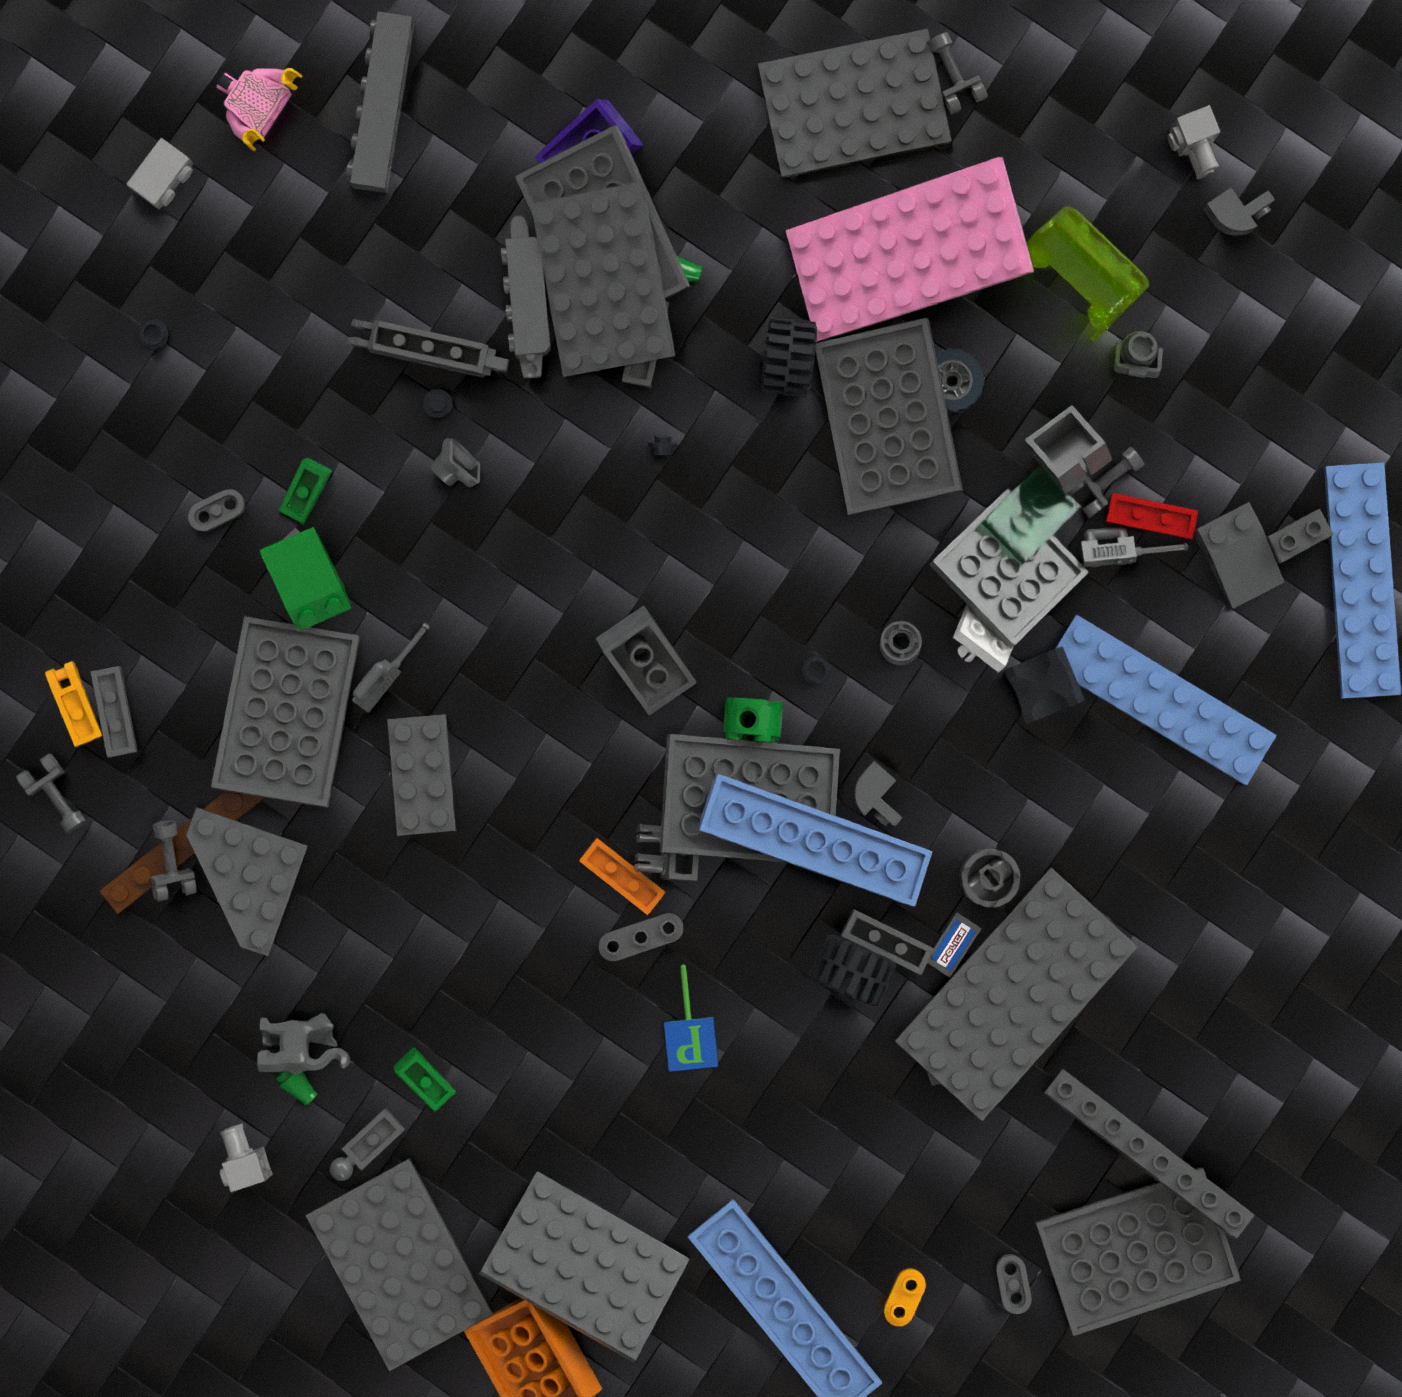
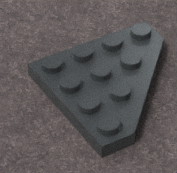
M196 807L186 836L240 947L268 956L308 846Z

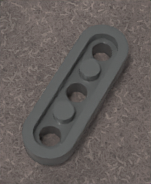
M665 913L608 932L600 939L599 952L606 960L618 961L674 942L683 933L682 920L673 913ZM667 922L674 925V931L670 934L665 933L663 930V925ZM644 932L647 936L646 941L643 943L637 942L635 939L636 933ZM610 941L618 943L619 949L616 952L608 950V943Z

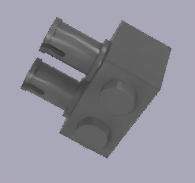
M640 823L637 825L636 832L648 833V835H636L638 843H660L661 826L643 825ZM636 853L634 861L646 862V864H634L635 872L660 873L662 880L697 881L699 855L662 853L661 855Z

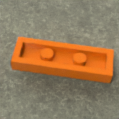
M596 838L579 860L647 915L666 893L640 871L635 872L634 866L598 838Z

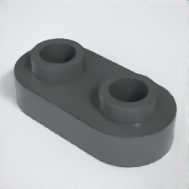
M223 490L193 505L188 514L189 522L198 531H211L238 518L244 512L245 500L235 490ZM228 500L235 501L236 506L234 509L228 510L226 508ZM207 512L210 516L209 520L202 523L200 515Z
M1003 1255L999 1258L995 1267L1001 1301L1010 1313L1021 1314L1028 1310L1032 1301L1026 1267L1022 1259L1017 1255ZM1007 1264L1015 1265L1013 1273L1008 1274L1005 1272ZM1013 1293L1021 1294L1019 1302L1014 1303L1011 1301Z

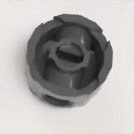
M992 848L980 849L970 854L963 862L959 872L960 886L965 896L973 903L985 907H999L1009 902L1016 895L1020 884V870L1015 860L1006 852Z

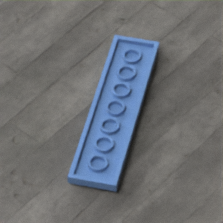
M1384 462L1324 467L1327 517L1328 525L1333 532V535L1329 537L1341 699L1401 695Z
M1078 615L1074 616L1056 648L1063 646L1079 686L1243 785L1249 783L1277 736Z
M715 774L697 828L698 831L910 907H915L933 852L720 774Z
M734 1199L730 1200L688 1235V1238L818 1397H866L882 1384V1380Z

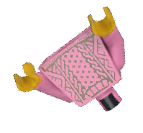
M292 68L286 70L255 69L252 72L245 70L238 80L225 73L218 81L217 88L228 95L224 102V106L227 109L226 119L234 135L241 139L252 151L256 150L253 146L256 140L261 139L262 142L265 140V135L292 95L286 86L292 90H297L298 88L293 84V80L296 77L302 78V75Z

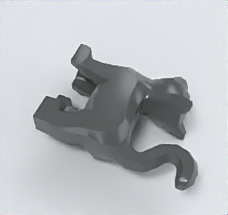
M320 1013L308 1021L290 1020L277 1024H270L267 1018H260V1032L263 1034V1045L269 1047L279 1045L280 1051L278 1053H271L269 1050L258 1052L257 1066L259 1072H289L298 1074L304 1071H316L323 1069L334 1059H338L340 1067L346 1069L350 1063V1057L346 1051L340 1048H332L325 1051L319 1059L314 1060L310 1058L309 1042L333 1047L337 1046V1041L333 1038L332 1033L334 1025L331 1024L326 1014Z

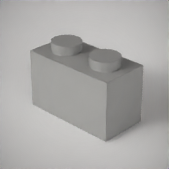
M160 138L128 181L127 186L160 210L163 205L167 206L175 196L174 190L180 182L184 183L190 177L193 171L191 168L193 162L182 152Z

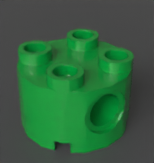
M726 698L723 733H726L725 739L749 741V736H754V741L777 743L778 738H781L783 702H769L767 700L749 698ZM755 714L756 722L751 727L750 719Z

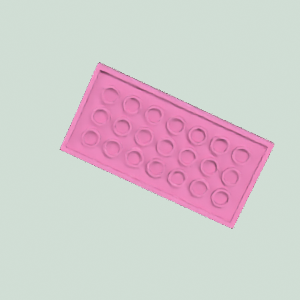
M1002 157L976 164L786 230L810 321L816 322V342L847 334L1034 272Z

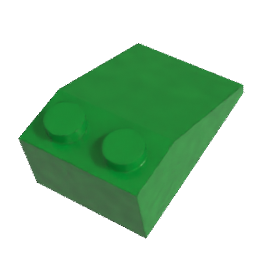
M314 527L260 550V554L297 631L352 609L345 587Z

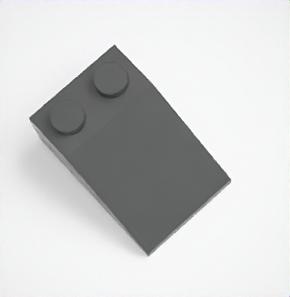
M1249 502L1194 530L1193 535L1232 609L1284 583L1264 530Z
M642 606L596 638L604 654L649 716L697 683L645 606Z

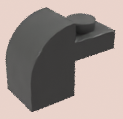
M1229 188L1207 203L1203 210L1218 230L1228 235L1241 236L1252 232L1257 227L1252 217L1254 216L1257 221L1271 211L1269 206L1275 199L1268 190L1244 206L1233 189Z
M875 761L858 778L854 788V800L863 816L873 808L876 811L873 816L885 827L889 823L892 826H896L902 817L881 799L896 780Z

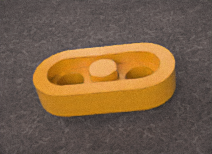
M909 1268L901 1271L884 1305V1315L887 1321L894 1326H904L912 1320L925 1291V1279L918 1270ZM908 1280L916 1281V1287L913 1290L906 1288ZM896 1307L904 1308L905 1312L902 1316L897 1317L894 1315Z

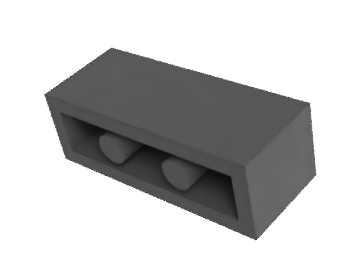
M855 909L852 910L840 934L842 937L885 956L922 975L934 948Z

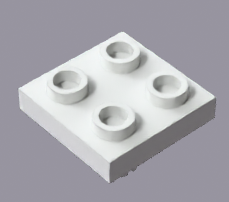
M966 605L953 636L954 639L962 644L958 648L960 657L963 658L969 652L965 661L971 662L978 656L997 672H1000L1006 666L1013 648L1010 649Z

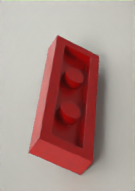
M1112 493L1105 522L1192 540L1198 511Z

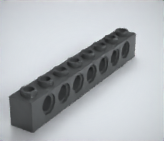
M1064 1069L1058 1073L1043 1093L1231 1238L1237 1239L1254 1217L1252 1212Z

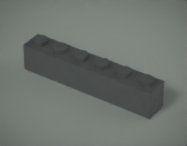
M378 11L376 20H371L369 36L373 37L372 48H367L365 55V65L369 66L367 77H362L360 93L364 94L363 105H358L356 111V122L360 124L358 134H353L351 151H355L354 161L349 162L347 167V179H350V183L355 189L388 193L415 25L411 16Z

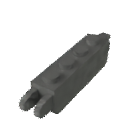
M518 215L512 218L510 224L512 226L510 228L511 239H505L506 247L501 248L502 265H508L509 275L503 277L505 294H510L511 305H506L507 323L513 322L514 333L508 334L510 352L515 351L516 358L520 360L524 379H531L542 376L543 357L547 356L551 351L542 251L538 246L537 238L530 237L527 220L522 215Z
M353 319L351 326L355 329L371 331L369 341L358 337H348L347 344L368 349L370 353L483 378L484 375L490 376L492 370L507 373L509 360L496 357V350L490 349L488 345L378 320H374V323Z

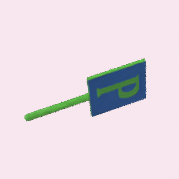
M683 964L680 966L686 1020L664 1022L669 1072L718 1067L713 1017L691 1019L686 966Z

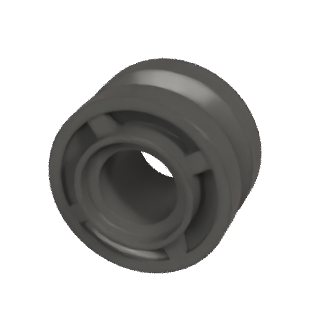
M897 621L891 623L884 629L881 636L880 651L882 656L889 663L898 666L913 662L921 648V634L909 622ZM897 637L905 638L909 646L904 650H899L894 647L893 640Z

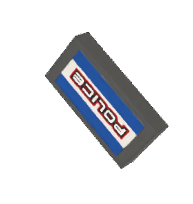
M956 912L935 944L927 963L948 977H951L982 928Z

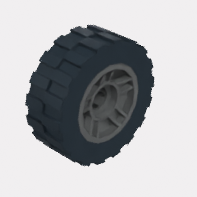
M947 348L944 351L936 352L948 415L952 413L959 414L964 410L970 409L981 396L984 386V372L979 366V361L975 360L972 354L966 353L962 349L954 350ZM955 376L957 378L956 385L951 387L946 383L947 377L953 378Z

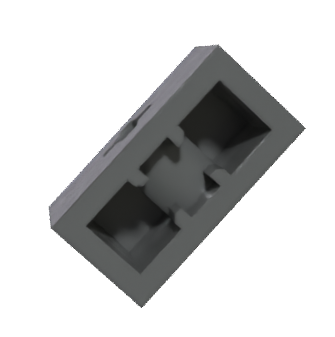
M1318 509L1266 538L1278 565L1333 535V532L1322 512Z

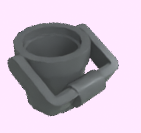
M1143 331L1132 332L1124 338L1122 343L1116 342L1114 371L1128 374L1129 376L1157 378L1162 368L1163 348H1158L1157 342L1151 334ZM1120 356L1125 364L1120 363ZM1156 359V368H1149L1148 366Z
M453 438L445 439L442 443V452L430 466L432 471L449 486H452L458 480L469 488L479 484L480 462Z

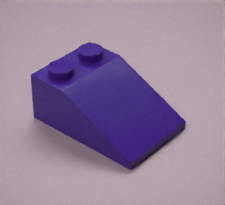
M596 99L534 157L539 163H542L614 125L619 126L631 155L644 144L609 100Z

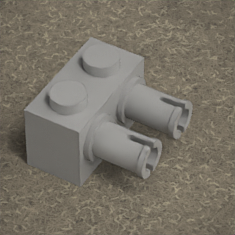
M1210 105L1178 117L1169 129L1170 134L1167 135L1171 149L1173 151L1177 150L1179 157L1183 155L1189 156L1197 179L1214 173V169L1219 167V164L1214 157L1210 145L1220 134V129Z
M243 1124L229 1127L220 1132L228 1154V1158L222 1163L223 1169L220 1170V1176L224 1186H229L231 1192L263 1182L273 1175L264 1147L255 1150L249 1148Z

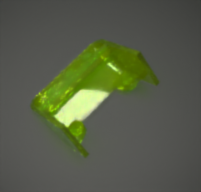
M1065 206L1038 229L1026 243L1033 267L1046 268L1051 265L1091 303L1087 310L1089 320L1095 327L1100 328L1090 338L1093 342L1099 339L1149 287L1147 277L1080 212L1072 207Z

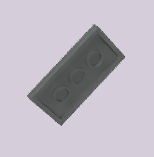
M446 714L387 719L397 836L456 831Z

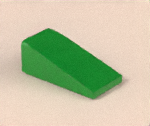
M310 458L302 460L278 511L304 525L323 491L332 470Z
M415 1047L393 1066L395 1073L434 1112L456 1093L452 1086Z

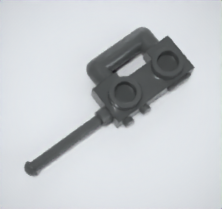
M1123 526L1086 530L1084 533L1085 541H1081L1080 546L1084 567L1133 564L1136 562L1137 556L1142 554L1179 550L1187 551L1189 549L1187 543L1149 548L1135 547L1134 537H1128L1127 529ZM1117 538V543L1098 545L1097 540Z
M427 623L422 624L421 629L396 660L394 659L390 663L384 659V661L374 664L354 689L353 702L368 713L401 673L398 668L402 660L426 630H429Z

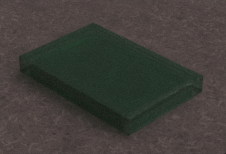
M1039 466L982 524L1023 565L1081 506L1068 493L1065 495L1046 471Z

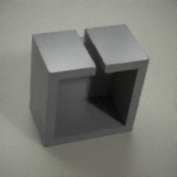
M1073 405L1025 439L1033 458L1065 495L1087 479L1085 473L1089 472L1093 475L1112 461L1104 440Z

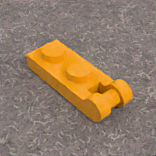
M70 661L64 664V668L56 671L55 669L46 671V678L74 746L79 747L103 737L101 727L75 663ZM69 678L71 686L62 689L60 681Z

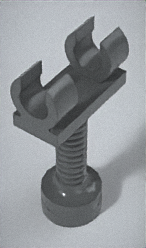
M948 32L942 33L927 42L931 52L938 53L942 57L941 60H943L942 62L954 84V87L942 92L943 100L951 115L962 109L955 95L970 88L977 103L988 97L979 75L967 81L962 80L963 77H961L962 75L958 67H956L957 64H955L956 62L949 51V47L953 42Z
M1129 447L1121 454L1123 459L1117 466L1110 469L1103 477L1098 478L1096 482H1092L1085 473L1087 479L1070 491L1072 495L1086 485L1096 498L1083 509L1089 518L1108 504L1101 494V491L1108 484L1110 485L1127 470L1136 472L1145 465L1142 458L1132 447Z
M47 754L40 761L49 772L48 775L35 782L28 771H23L16 778L28 795L32 796L41 789L48 794L56 809L61 813L63 821L60 825L68 834L83 825L86 820L80 811L73 812L67 806L68 804L53 784V781L65 772L54 756Z
M166 820L153 824L155 838L161 839L166 870L165 874L150 877L154 899H157V902L168 900L166 884L180 881L182 892L185 895L196 893L194 872L189 868L177 871L172 840L173 836L178 834L176 821Z

